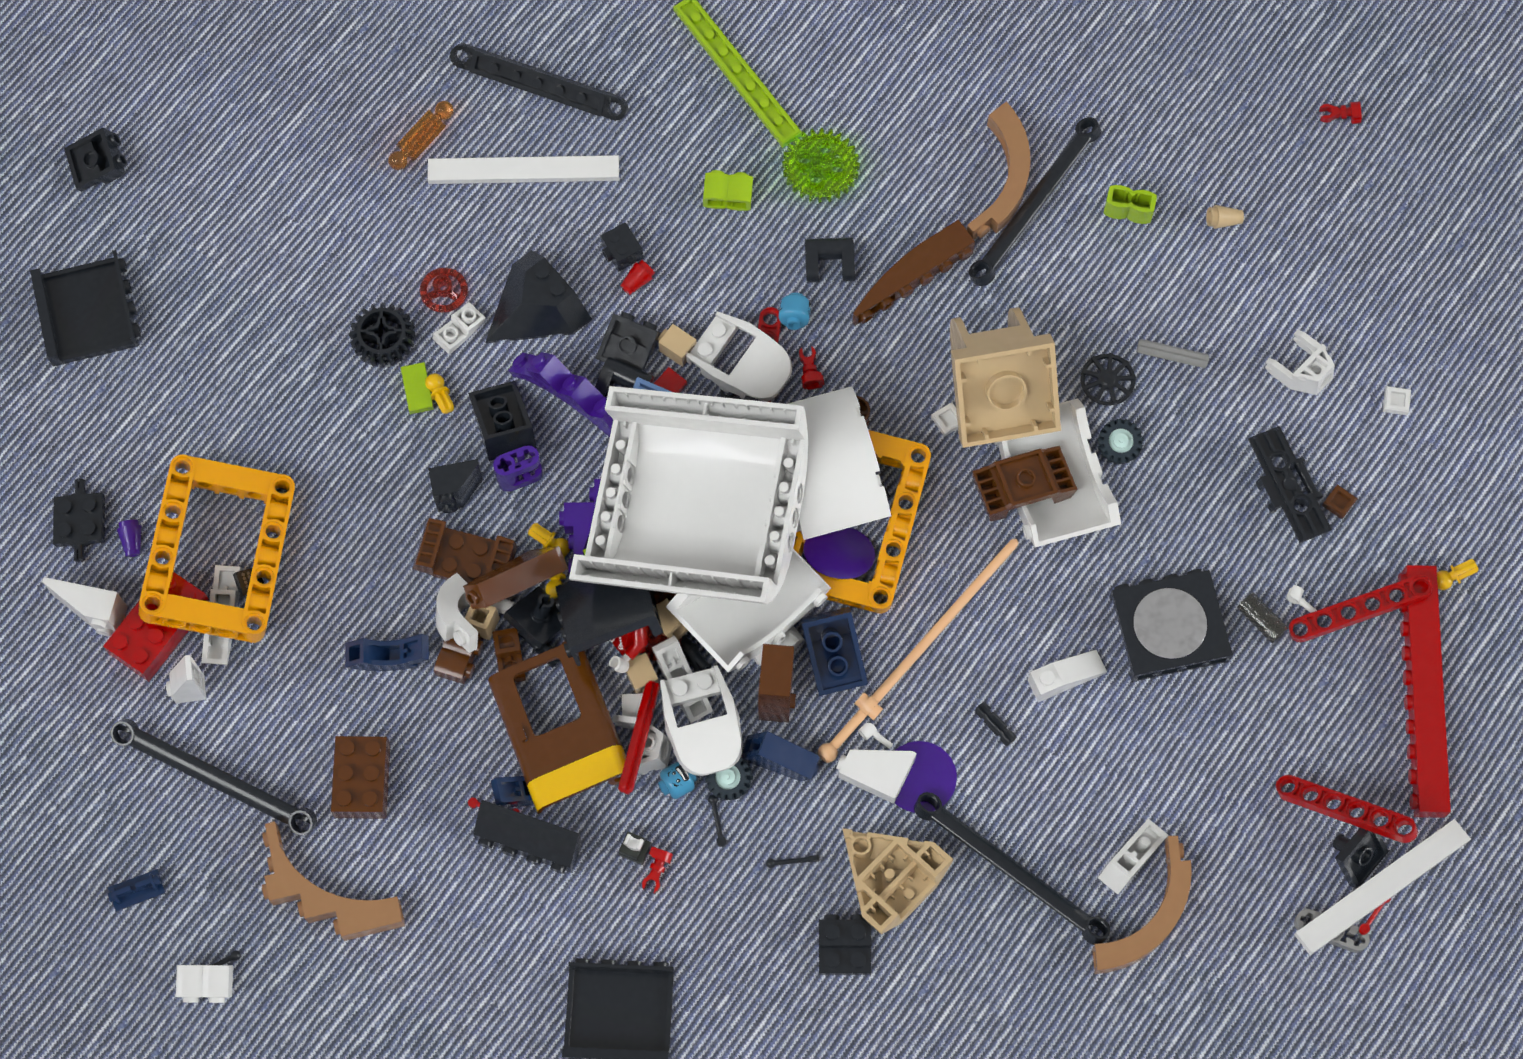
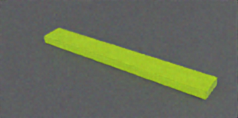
M683 0L675 5L673 11L781 147L784 148L801 137L802 131L697 0Z

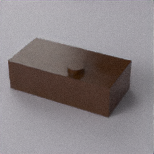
M763 644L758 693L759 720L789 723L790 709H795L796 694L792 693L794 646Z

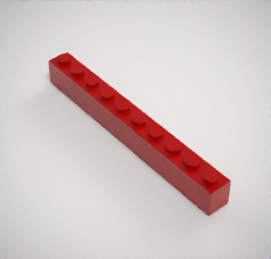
M1406 565L1398 575V582L1416 575H1426L1431 579L1433 585L1430 597L1399 608V611L1403 612L1404 619L1400 625V633L1402 637H1405V646H1402V660L1406 661V670L1403 672V684L1407 685L1408 693L1404 698L1405 710L1409 712V719L1406 720L1405 725L1406 734L1410 735V744L1407 745V758L1411 759L1412 767L1408 772V782L1413 786V794L1410 795L1409 804L1410 809L1414 810V817L1445 818L1451 813L1437 566ZM1419 581L1415 583L1413 588L1417 593H1425L1429 587L1427 583ZM1403 592L1402 597H1400L1399 602L1404 598Z

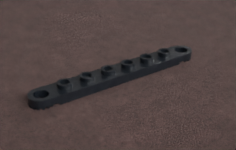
M460 43L451 49L450 61L457 68L468 70L471 73L614 121L622 119L628 112V104L621 96L465 43ZM458 50L467 53L468 59L466 62L459 60L457 56ZM612 102L620 105V108H622L620 114L611 111L610 104Z

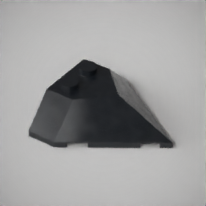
M531 250L512 264L485 342L495 343L497 340L509 339L510 341L545 338L556 334L573 335L588 324L592 318L575 291L546 258Z

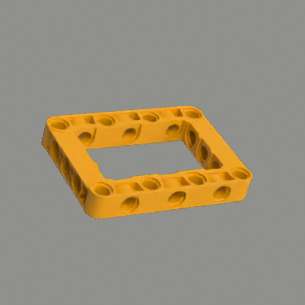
M868 430L878 463L902 469L872 581L866 583L854 579L832 578L815 569L813 570L831 587L826 593L828 597L826 600L882 614L887 612L893 603L926 479L931 452L922 443ZM918 453L923 455L925 460L917 463L912 460L911 456ZM908 500L912 503V507L910 509H902L899 506V502ZM801 531L796 532L793 549L802 557L805 540L802 537ZM889 547H896L900 554L892 557L887 554L886 550ZM877 594H883L887 597V602L878 604L873 598Z
M184 454L175 456L170 463L139 600L140 618L146 623L250 643L261 641L266 633L295 490L293 479L285 474H277ZM179 468H184V469H186L188 472H187V473H179V472L177 471V469H179ZM195 487L214 491L215 494L221 492L236 495L240 499L246 497L262 500L266 504L244 608L168 594L176 563L180 536H182L189 495ZM284 488L287 492L279 493L276 489ZM168 513H175L178 517L169 518L166 515ZM267 533H276L278 537L270 538L267 536ZM164 558L168 560V563L160 564L156 560ZM266 578L269 582L262 584L257 579ZM154 604L158 609L148 610L146 606ZM255 623L260 628L252 630L247 625Z

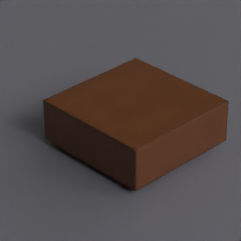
M1337 484L1322 506L1340 519H1343L1358 498Z

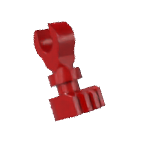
M1360 101L1350 102L1349 107L1340 105V108L1330 104H1323L1319 109V112L1328 111L1331 113L1330 115L1320 117V121L1324 123H1329L1339 117L1346 119L1347 116H1350L1352 124H1360L1362 120Z
M812 346V355L810 357L803 355L802 348L799 350V360L804 365L801 377L802 386L807 390L822 388V385H824V377L821 372L817 371V366L814 365L816 351Z
M651 846L649 854L655 861L650 865L652 870L649 875L642 881V888L645 890L647 883L653 880L656 882L653 894H656L661 886V873H664L666 869L664 864L671 863L673 854Z

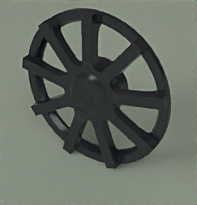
M1113 353L1091 357L1084 365L1080 376L1081 387L1087 397L1095 403L1106 406L1120 404L1129 398L1134 390L1136 380L1129 362ZM1108 359L1106 370L1098 360ZM1112 360L1121 363L1114 371L1111 369ZM1094 363L1100 371V373H1095L1087 369L1091 364ZM1125 367L1130 376L1117 375ZM1085 375L1095 377L1097 381L1085 385ZM1131 381L1129 390L1118 382ZM1099 386L1101 389L1095 398L1089 393L1088 389ZM1115 387L1125 394L1119 400H1116L1113 389ZM1104 391H1109L1111 402L1100 400Z

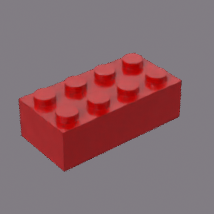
M173 572L168 594L210 601L203 591ZM138 601L103 647L109 655L150 682L188 633V630L144 622L139 616ZM154 604L146 606L148 610L158 609Z

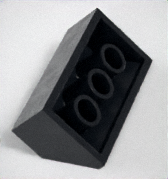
M481 800L473 832L475 840H478L477 844L488 849H492L493 846L501 848L502 853L511 857H516L517 854L527 857L526 861L534 865L540 866L541 863L550 865L551 870L560 874H565V871L572 873L583 845L580 833Z

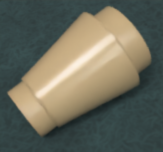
M1214 205L1207 209V225L1214 229L1242 224L1244 221L1243 210Z

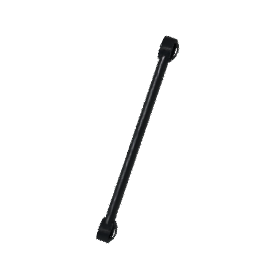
M1087 117L1077 123L1075 127L1076 134L983 259L974 262L970 266L969 275L975 285L985 286L993 281L995 268L1088 143L1094 142L1100 137L1101 128L1095 118ZM1092 127L1091 132L1082 134L1084 129ZM986 269L985 275L975 277L980 270Z
M123 719L111 727L110 735L113 742L117 745H129L289 825L291 831L297 835H306L314 830L317 825V817L311 809H299L140 730L133 720ZM118 730L131 734V739L129 741L121 739ZM295 819L309 823V829H300Z
M925 792L918 797L914 805V811L919 818L927 821L933 820L1080 929L1083 938L1088 943L1095 945L1105 942L1110 934V926L1105 919L1098 916L1091 917L945 809L937 795ZM924 801L932 804L935 811L932 812L924 809L921 802ZM1089 925L1098 927L1102 931L1103 936L1093 934L1089 929Z

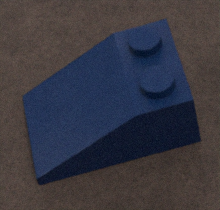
M844 607L803 617L800 620L819 696L868 685L850 608Z

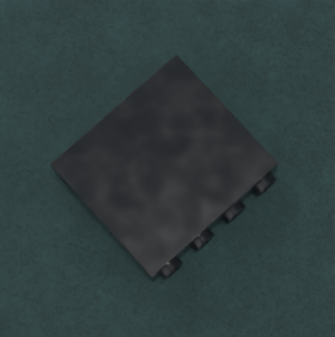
M116 250L112 251L113 258L43 274L40 268L30 270L46 354L53 367L139 346L137 337H141V331L138 322L134 323L133 315H137L134 302L129 300L128 295L132 293L129 279L125 280L124 272L128 271L124 257L120 258Z
M1194 569L1187 572V575L1182 576L1170 574L1164 576L1163 580L1158 581L1145 579L1140 581L1138 585L1133 586L1121 584L1114 587V590L1111 591L1109 599L1110 601L1113 600L1131 668L1129 671L1131 682L1227 663L1232 658L1233 654L1210 570ZM1164 588L1179 589L1193 596L1202 606L1207 619V631L1201 645L1191 654L1175 659L1159 657L1148 651L1138 640L1134 630V614L1141 600L1153 591Z
M568 581L556 586L557 597L554 598V601L559 611L557 613L559 622L563 627L560 630L566 642L564 649L568 658H574L577 666L581 665L578 652L649 625L654 637L664 633L653 590L580 581Z
M576 958L575 962H568L569 980L565 1038L562 1049L563 1059H669L674 967H669V963L653 962V966H644L641 961H627V965L617 964L616 960L610 959L601 960V963H590V959Z

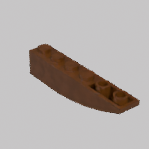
M959 220L953 222L899 259L866 294L853 312L852 323L855 326L861 322L863 324L867 323L874 317L875 313L880 310L885 311L894 304V301L900 297H908L916 287L927 285L940 272L946 273L960 259L961 261L968 259L973 254L975 241Z

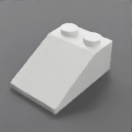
M43 577L42 582L52 595L94 628L96 633L111 636V633H114L124 620L128 606L117 592Z

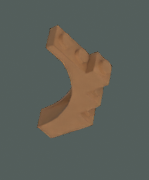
M274 821L265 824L266 832H263L262 836L265 847L270 848L271 856L267 857L270 872H274V874L264 876L266 884H262V891L265 900L269 899L273 906L301 899L300 902H297L300 917H305L308 923L337 917V919L333 920L336 935L340 934L344 941L405 926L401 902L397 896L381 900L349 899L329 893L311 883L293 867L287 858L277 823Z

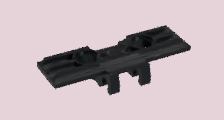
M1280 426L1248 438L1265 473V476L1260 477L1256 481V485L1259 490L1265 488L1271 500V503L1268 505L1270 513L1273 514L1282 507L1299 543L1330 532L1332 529L1318 503V500L1323 498L1321 492H1318L1304 465L1306 463L1304 457L1296 459ZM1274 457L1283 458L1285 466L1283 468L1275 467L1272 459ZM1296 469L1308 494L1302 493L1291 470ZM1294 505L1307 506V510L1300 512L1295 509Z

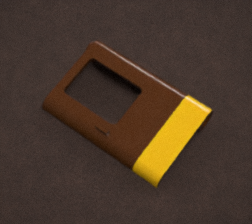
M565 641L560 646L491 675L488 679L537 814L550 805L608 781L610 785H618L621 778L618 776L622 775L626 760L625 752L585 650L578 652L581 665L577 666L574 658H568L565 652ZM558 659L562 663L581 716L577 720L536 736L514 680L518 675Z

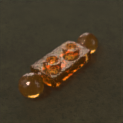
M438 102L435 106V114L430 110L426 111L396 144L401 151L391 153L388 158V163L392 169H404L407 165V157L412 161L416 160L446 127L441 120L451 118L454 113V108L450 102Z

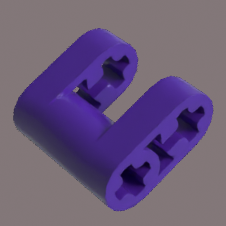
M523 446L498 456L493 463L498 486L507 492L539 481L543 474L539 452L533 446ZM529 453L530 456L534 457L525 459V454ZM517 457L518 462L515 463L513 458ZM536 469L535 474L530 475L529 471ZM522 474L523 480H519V475Z

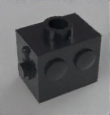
M626 222L600 235L601 244L604 248L602 253L607 262L612 261L618 272L643 259L642 247Z

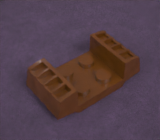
M1060 446L1037 449L993 462L988 466L972 471V478L990 522L1006 518L1009 510L1052 498L1054 504L1067 500L1078 490Z
M429 518L425 524L412 569L444 580L458 573L469 583L514 559L518 546L514 540L497 535L495 541L446 528L445 521Z

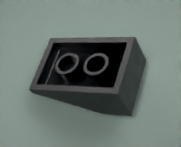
M516 380L468 393L489 461L495 460L498 456L523 446H533L537 449L533 427Z

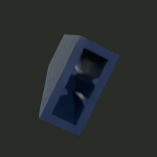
M768 731L748 735L741 755L748 763L798 781L811 780L819 768V764H817L819 755Z

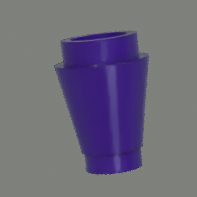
M133 519L119 522L117 532L125 552V557L140 556L142 526L139 525V521Z

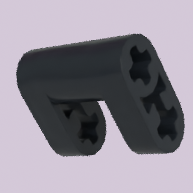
M853 237L805 239L806 283L819 282L818 260L840 259L843 282L855 281Z
M608 357L603 365L595 388L604 397H607L609 387L613 386L614 383L625 388H633L637 377L653 383L654 376Z

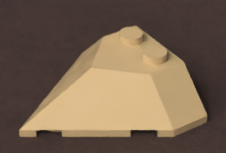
M842 828L862 917L880 934L900 925L937 888L953 862V858L935 842H919L904 837L871 832H853L851 829Z

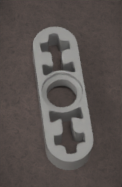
M1311 909L1301 910L1294 919L1295 928L1300 930L1304 927V922L1300 919L1310 916V921H1312L1322 913ZM1352 925L1347 929L1346 935L1354 937L1356 934H1359V938L1363 943L1355 946L1353 945L1354 940L1347 937L1344 939V942L1340 941L1344 936V931L1330 941L1329 944L1359 953L1369 945L1370 937L1369 934H1360L1359 927Z

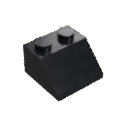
M478 459L428 468L432 494L438 512L453 513L458 508H463L483 481Z

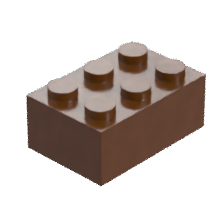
M335 736L331 813L335 818L386 819L390 742L387 737Z

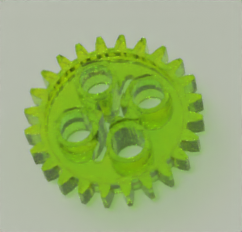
M820 128L819 134H816L811 129L809 136L802 132L801 140L794 137V145H787L788 152H784L783 159L785 160L782 161V168H784L783 177H788L786 180L787 185L793 184V193L800 190V198L807 194L809 195L810 202L814 197H817L818 202L821 203L823 197H826L828 202H831L832 195L840 199V191L847 194L848 186L854 187V179H858L857 170H859L860 163L857 162L859 155L853 154L855 146H849V138L842 141V133L837 134L835 137L833 136V129H830L828 134H824L823 128ZM827 148L831 151L828 153H823L820 150ZM808 159L810 162L801 163L800 160ZM835 167H839L842 169V171L834 172L832 169ZM819 178L822 181L816 183L812 182L811 179Z

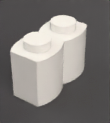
M177 965L176 997H183V1002L197 1003L199 1002V997H209V1003H225V998L232 997L233 965Z

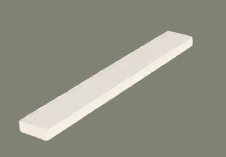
M619 155L428 159V184L619 181Z
M1453 819L1294 934L1311 956L1467 844L1471 838L1458 822Z

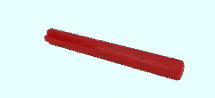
M652 680L645 684L618 790L624 794H630L634 790L660 690V684Z

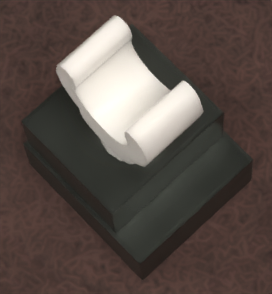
M627 831L618 854L621 857L643 865L651 847V842Z

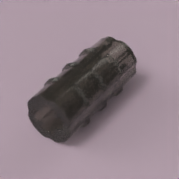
M1254 592L1249 594L1237 606L1245 617L1262 633V636H1265L1272 644L1288 630V627L1281 621V618H1278L1272 609Z

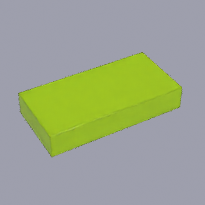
M425 362L400 367L409 413L415 414L434 410L431 392L425 385V380L428 377Z

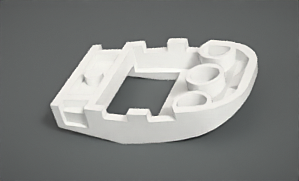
M717 311L711 324L691 352L687 353V363L691 365L693 362L700 368L703 376L708 380H712L719 386V389L726 393H734L742 399L747 395L766 402L771 401L780 393L791 376L792 362L789 355L781 345L751 323ZM738 329L752 335L755 339L730 375H727L713 367V365Z
M718 665L714 666V668L673 679L660 680L665 731L682 768L693 775L705 776L733 767L739 761L743 749L740 717ZM722 694L727 715L677 727L672 707Z

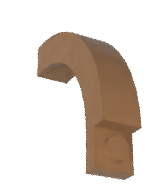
M1007 101L989 114L987 126L995 134L1004 150L1007 160L1008 178L996 201L967 225V231L973 239H976L978 236L980 238L984 237L990 229L997 234L1004 228L1018 210L1027 187L1030 171L1029 141L1021 120Z
M1178 835L1167 836L1164 841L1167 885L1163 901L1156 915L1143 928L1126 938L1109 943L1095 944L1092 948L1095 974L1117 971L1142 960L1167 938L1180 919L1188 900L1192 870L1191 860L1181 861L1180 859L1184 858L1183 843H1179Z

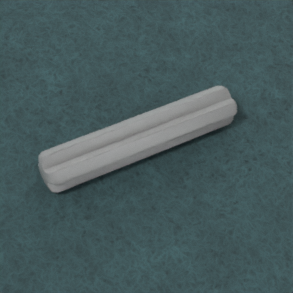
M1140 339L1137 345V352L1201 368H1206L1208 365L1209 355L1144 339Z

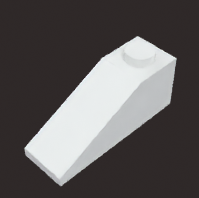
M1093 650L1030 672L1028 682L1037 701L1041 702L1107 673V670L1097 650Z
M185 655L169 672L170 681L166 682L167 695L171 696L176 704L206 700L205 676L191 655Z
M1147 819L1109 862L1098 879L1116 894H1119L1167 838L1168 834L1150 819Z

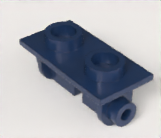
M158 869L108 887V897L110 902H113L116 912L165 894Z

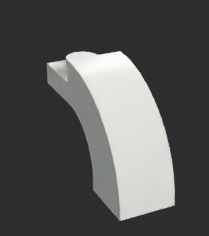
M456 573L444 582L438 592L436 626L445 642L454 638L459 646H462L470 653L477 649L478 631L461 615V611L470 606L463 588L468 583Z
M675 636L652 647L665 680L693 673ZM708 698L680 705L690 723L713 712Z

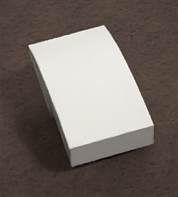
M468 302L451 315V321L436 331L432 339L450 355L483 324L486 317Z

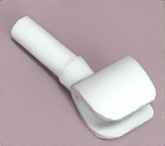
M1296 585L1289 589L1287 594L1289 602L1303 606L1310 613L1317 611L1302 598L1304 589Z
M866 723L858 730L865 740L873 736L889 749L893 745V743L877 732L876 727L872 723Z

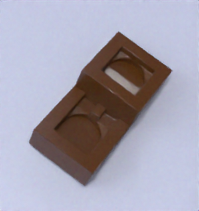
M516 628L492 632L498 671L523 661L518 630ZM525 673L518 675L514 680L515 683L526 681Z

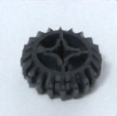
M383 302L380 304V308H376L372 304L371 311L369 312L363 308L364 316L356 315L357 323H351L353 331L349 333L350 339H352L350 342L351 346L356 348L355 354L361 356L363 362L370 360V364L373 367L379 362L380 366L384 368L385 362L388 361L390 365L394 366V359L396 358L402 362V354H410L408 347H414L412 339L416 337V333L413 331L415 326L410 321L409 314H404L401 307L395 310V306L392 303L388 308H386ZM387 321L396 323L401 329L387 325ZM383 328H384L385 333H384V335H383V337H382V342H381L380 337L382 336ZM364 341L377 344L379 350L369 347Z

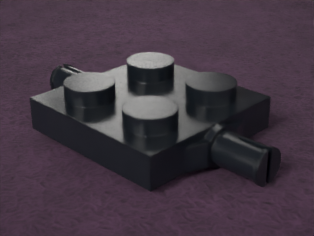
M75 479V493L69 496L54 497L53 545L56 547H73V560L75 562L85 561L84 547L96 543H105V495L103 493H85V479Z

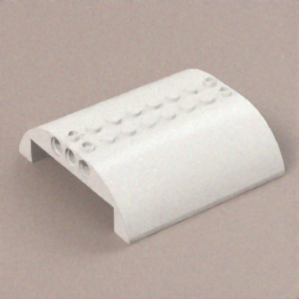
M610 386L605 411L612 417L613 424L585 555L574 554L569 579L571 581L759 604L770 603L780 591L789 568L804 495L808 461V430L804 407L802 405Z

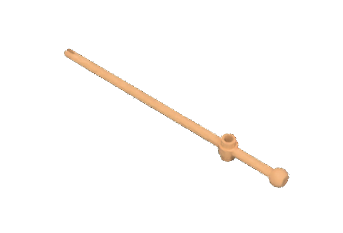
M1011 539L874 694L869 697L864 692L854 703L860 708L858 712L830 743H824L819 747L818 755L824 762L830 763L836 759L837 749L867 716L874 721L882 712L883 708L878 703L1011 555L1019 544L1017 539Z

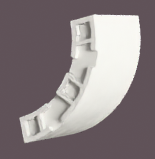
M853 387L788 403L804 407L808 430L807 473L797 532L801 531L803 539L806 540L890 517L891 513L885 488L882 486L879 474L876 475L875 473L880 471L864 416H861L860 405Z
M1078 398L1059 403L1061 431L994 442L995 445L998 444L1002 460L1037 449L1060 446L1078 490L1067 500L1054 504L1052 498L1017 508L1023 523L1024 536L1026 540H1031L1034 547L1121 524L1118 502L1108 484H1102V469L1097 454L1092 453L1090 444L1087 439L1092 437L1085 407Z
M793 549L789 568L781 589L768 604L676 594L667 604L666 608L727 672L735 669L741 671L749 664L750 660L762 652L763 644H780L785 639V633L814 606L819 607L828 598L826 593L831 587Z

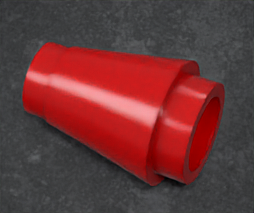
M640 260L639 263L635 262L620 287L628 295H631L651 281L655 272L643 260Z

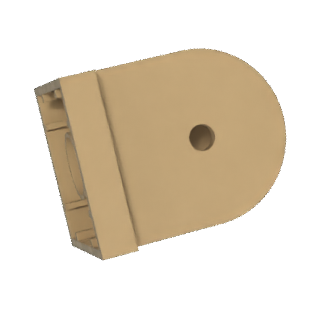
M1019 307L1009 309L1007 328L972 334L968 333L960 317L952 318L950 321L951 360L958 434L962 447L1061 431L1055 342L1051 334L1034 336Z

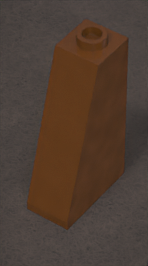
M559 546L534 549L469 582L463 588L466 593V599L472 609L487 608L568 570Z

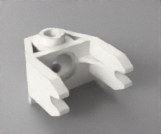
M1297 330L1294 333L1295 337L1293 340L1311 356L1294 373L1271 358L1266 361L1267 365L1265 368L1273 377L1289 389L1318 395L1333 379L1335 365L1330 355H1328L1324 344L1321 345L1305 332Z
M615 715L612 721L616 726L634 729L637 717ZM650 725L638 774L640 773L641 775H645L651 770L657 771L666 768L669 763L672 744L667 736L653 725Z

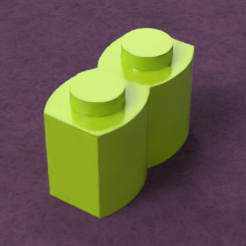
M713 170L705 173L703 207L712 209L727 208L736 211L751 210L753 177L744 172L728 175L723 171Z
M1112 185L1108 190L1103 214L1113 219L1127 218L1138 224L1151 223L1157 195L1147 190L1133 191L1126 186Z

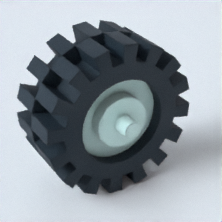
M1128 419L1112 420L1099 433L1097 439L1098 450L1101 451V456L1105 457L1110 463L1126 464L1134 460L1142 450V443L1144 441L1141 435L1142 431L1136 427L1137 425L1134 422L1131 423Z
M740 757L733 767L706 775L705 783L708 784V790L715 797L723 800L739 799L747 794V790L752 786V768L749 767L746 760Z

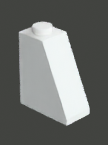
M849 750L847 756H841L836 769L840 770L838 778L894 804L916 759L917 753L913 751Z

